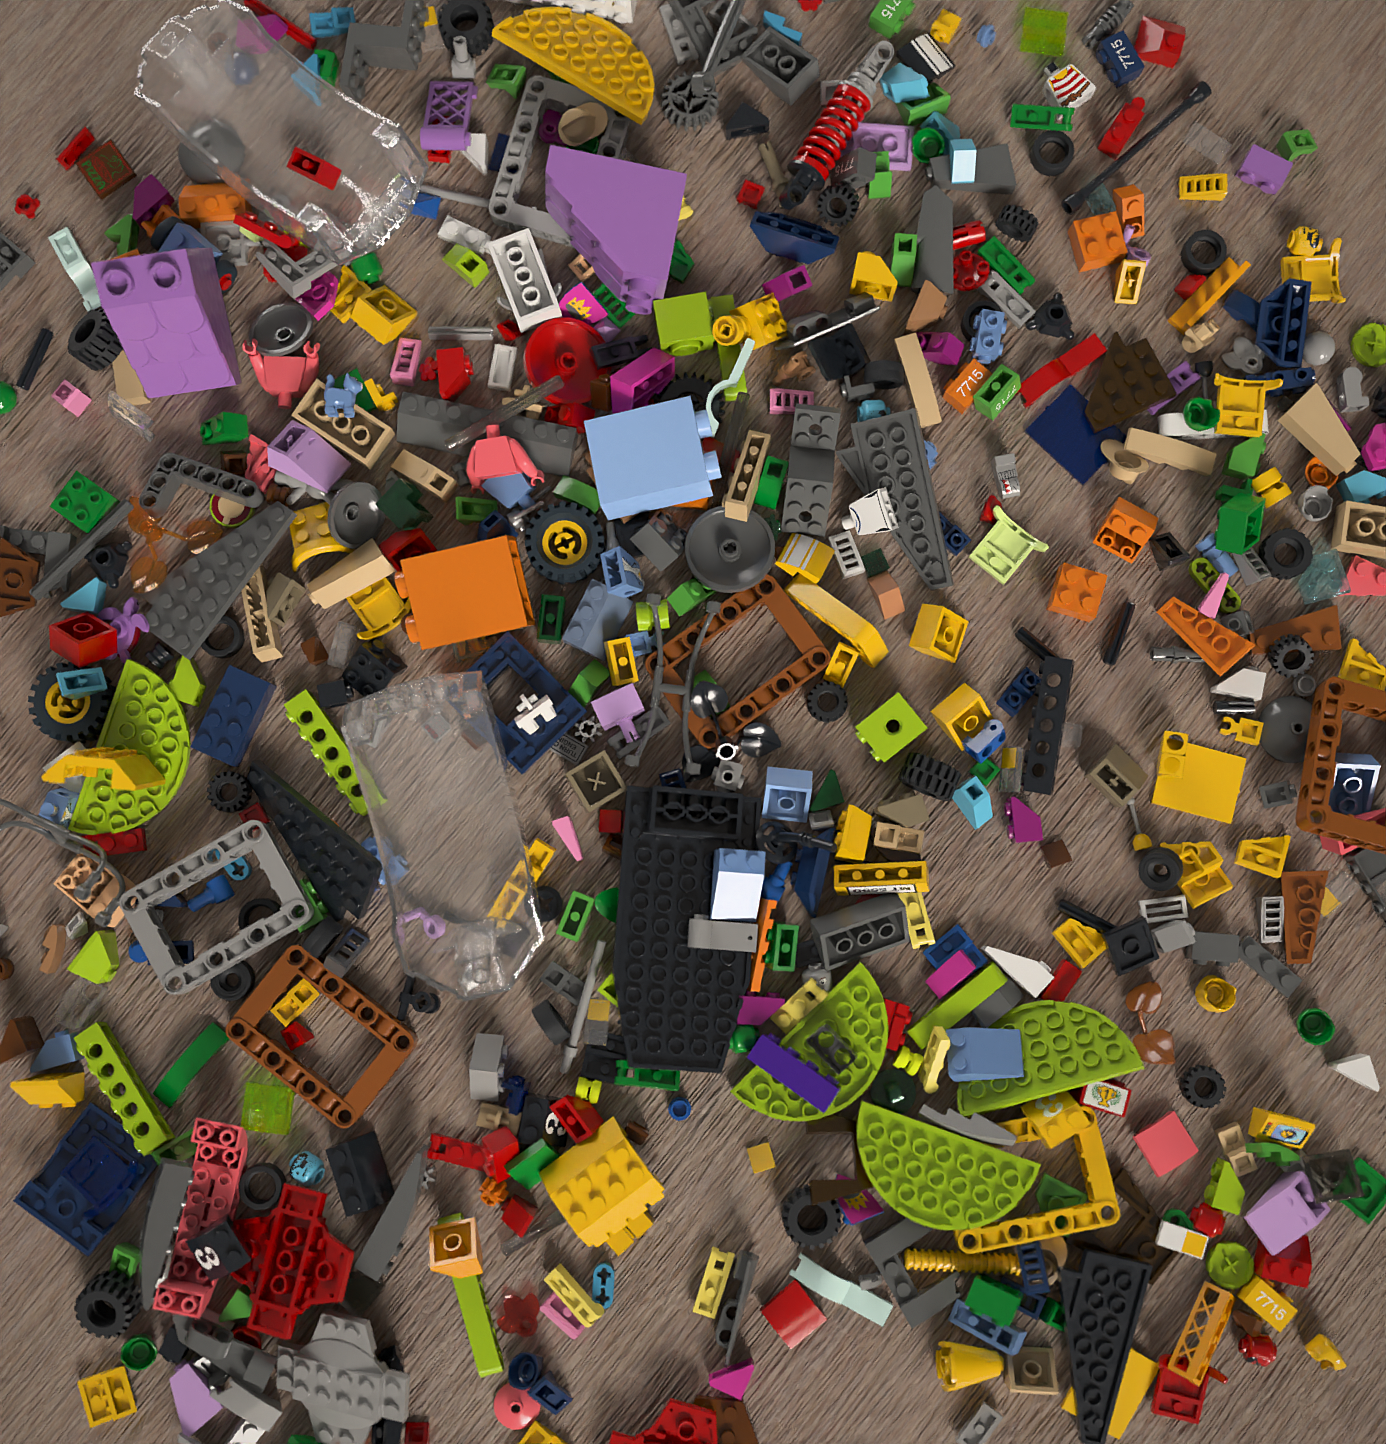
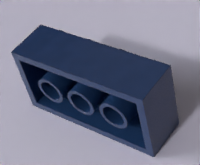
M229 665L190 747L231 766L239 767L277 686Z

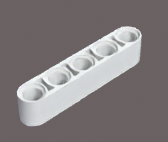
M1264 410L1262 433L1264 434L1269 433L1267 410ZM1170 413L1158 416L1159 435L1176 440L1248 437L1214 433V427L1204 431H1195L1186 425L1183 413Z

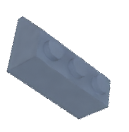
M591 579L562 638L563 642L604 662L606 652L603 642L616 639L634 602L628 598L608 593L606 585Z

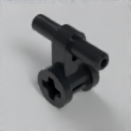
M407 975L403 993L400 992L398 1000L400 1006L396 1018L399 1021L404 1022L406 1020L409 1004H412L415 1011L427 1014L436 1013L440 1008V998L434 993L421 991L412 995L415 976Z

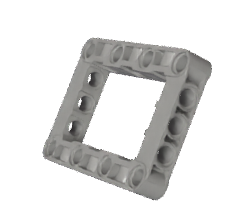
M541 75L530 77L522 96L489 202L492 222L497 226L518 232L529 228L532 236L573 247L570 244L571 237L556 223L549 213L537 210V207L534 206L529 208L517 204L545 110L547 108L565 113L569 109L588 102L600 104L607 111L608 123L605 136L601 138L596 155L604 156L607 153L614 154L612 158L620 160L632 120L626 116L623 118L618 117V111L576 86ZM538 88L543 90L539 93L534 92ZM522 129H530L528 133L521 132ZM513 168L518 170L514 174L508 172L510 169ZM504 208L506 210L503 214L495 213L498 209Z
M258 820L248 821L126 891L119 900L120 908L164 990L171 995L188 993L308 923L314 916V908L269 826ZM259 826L261 833L257 838H254L252 831L255 827ZM215 850H219L220 858L214 862L212 854ZM253 850L261 863L259 865L260 868L266 872L272 883L270 885L271 888L277 892L283 903L280 911L268 918H262L241 930L236 937L227 942L217 944L198 955V959L185 966L154 907ZM177 873L179 881L176 885H173L171 881L172 876ZM134 897H137L138 905L133 909L131 901ZM302 905L305 913L301 918H298L296 916V909ZM261 929L264 932V937L258 942L255 938V933ZM218 953H221L223 956V961L220 965L215 963V956ZM177 977L182 981L179 989L174 987V980Z

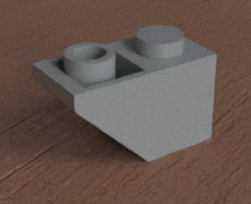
M1170 920L1150 930L1158 952L1161 953L1196 942L1193 927L1184 920Z

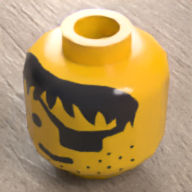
M1299 226L1290 232L1286 246L1292 255L1312 256L1315 252L1320 251L1323 238H1320L1319 230Z

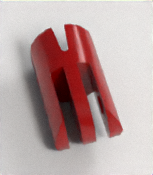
M981 220L953 227V250L985 241L986 233L984 226H981L983 224Z

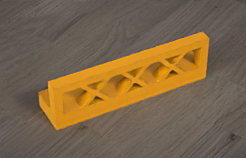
M1228 257L1169 318L1168 322L1184 336L1185 332L1216 303L1251 264L1245 261L1239 266Z
M1204 1281L1167 1366V1369L1186 1378L1197 1386H1200L1237 1300L1230 1292ZM1209 1289L1220 1294L1217 1302L1208 1305L1205 1299ZM1207 1312L1209 1317L1207 1325L1198 1327L1196 1322L1197 1315ZM1197 1333L1200 1340L1197 1347L1189 1349L1186 1342L1187 1338ZM1187 1355L1190 1365L1187 1372H1184L1175 1366L1179 1358Z

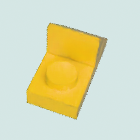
M839 641L823 679L839 684L843 688L860 651Z

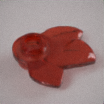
M530 1292L523 1300L516 1295H506L503 1304L506 1315L501 1316L496 1321L500 1329L508 1334L517 1332L522 1337L534 1335L538 1328L536 1317L540 1311V1304L535 1294ZM529 1321L531 1326L525 1328L522 1322Z

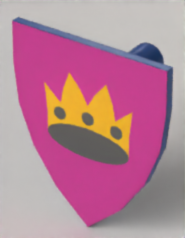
M582 282L567 291L559 302L562 317L578 319L589 325L609 315Z
M836 1174L835 1180L850 1179L840 1174ZM867 1190L836 1199L844 1215L842 1218L843 1222L851 1226L884 1212L878 1201Z

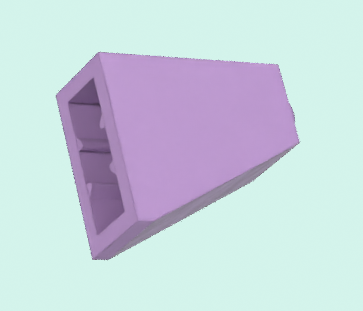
M194 1357L189 1362L184 1359L173 1369L176 1373L169 1379L182 1432L189 1437L224 1407L209 1396L211 1390L208 1388V1378L193 1364ZM219 1386L215 1387L219 1393L223 1392Z

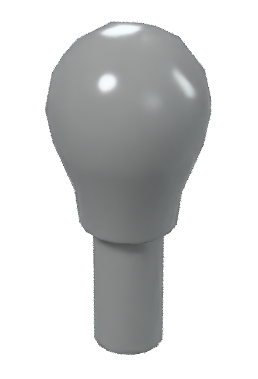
M614 522L606 523L607 540L604 552L620 546L618 539H616Z

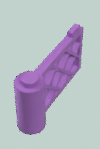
M430 82L424 125L420 129L422 150L466 151L468 146H471V132H468L472 100L477 99L478 86H474V82ZM435 90H445L446 92L438 95L435 93ZM460 90H468V92L461 96L457 93ZM450 96H453L455 98V100H453L450 103H447L445 101ZM439 103L442 106H444L438 111L433 109V107L438 105ZM460 104L465 106V108L461 109L460 111H457L455 109V107ZM449 111L453 114L447 119L442 116ZM436 119L441 121L438 125H430ZM459 119L463 122V125H453L452 123Z

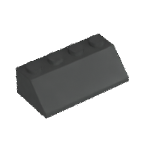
M896 893L883 894L810 920L813 940L826 971L910 941L906 906Z

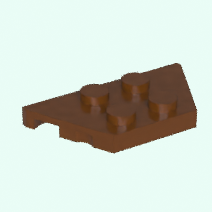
M1 536L0 617L37 606V600L29 591L39 582L40 561Z
M704 1395L695 1396L691 1404L716 1411L718 1444H759L743 1399Z

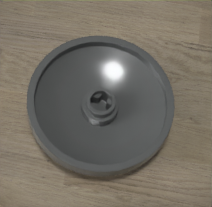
M719 506L706 511L692 524L685 541V555L690 571L700 583L715 591L734 593L755 586L767 575L774 561L775 541L768 523L753 510L750 511L748 520L745 522L725 517V508Z

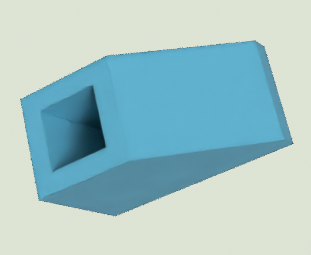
M901 63L891 68L880 78L884 96L895 103L924 99L929 96L926 78Z
M1365 470L1336 484L1344 502L1353 501L1368 504L1371 497L1376 496L1379 499L1386 496V478Z
M977 776L963 781L956 787L952 799L975 830L993 817L990 794Z

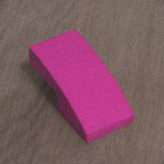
M961 949L938 968L925 982L938 998L942 999L958 983L962 982L976 966Z

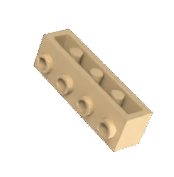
M749 430L746 441H742L740 458L736 459L735 473L729 479L728 494H724L722 507L725 508V517L747 522L764 465L770 453V434Z

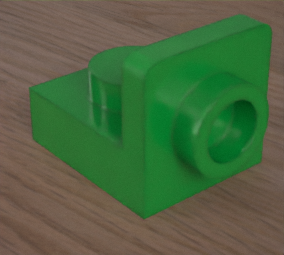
M315 49L314 54L318 55L322 63L320 66V77H322L327 87L334 88L340 67L337 55L329 49Z

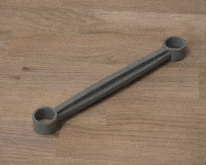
M731 0L702 71L695 72L692 76L691 85L696 95H707L714 91L715 79L713 74L726 49L746 0Z

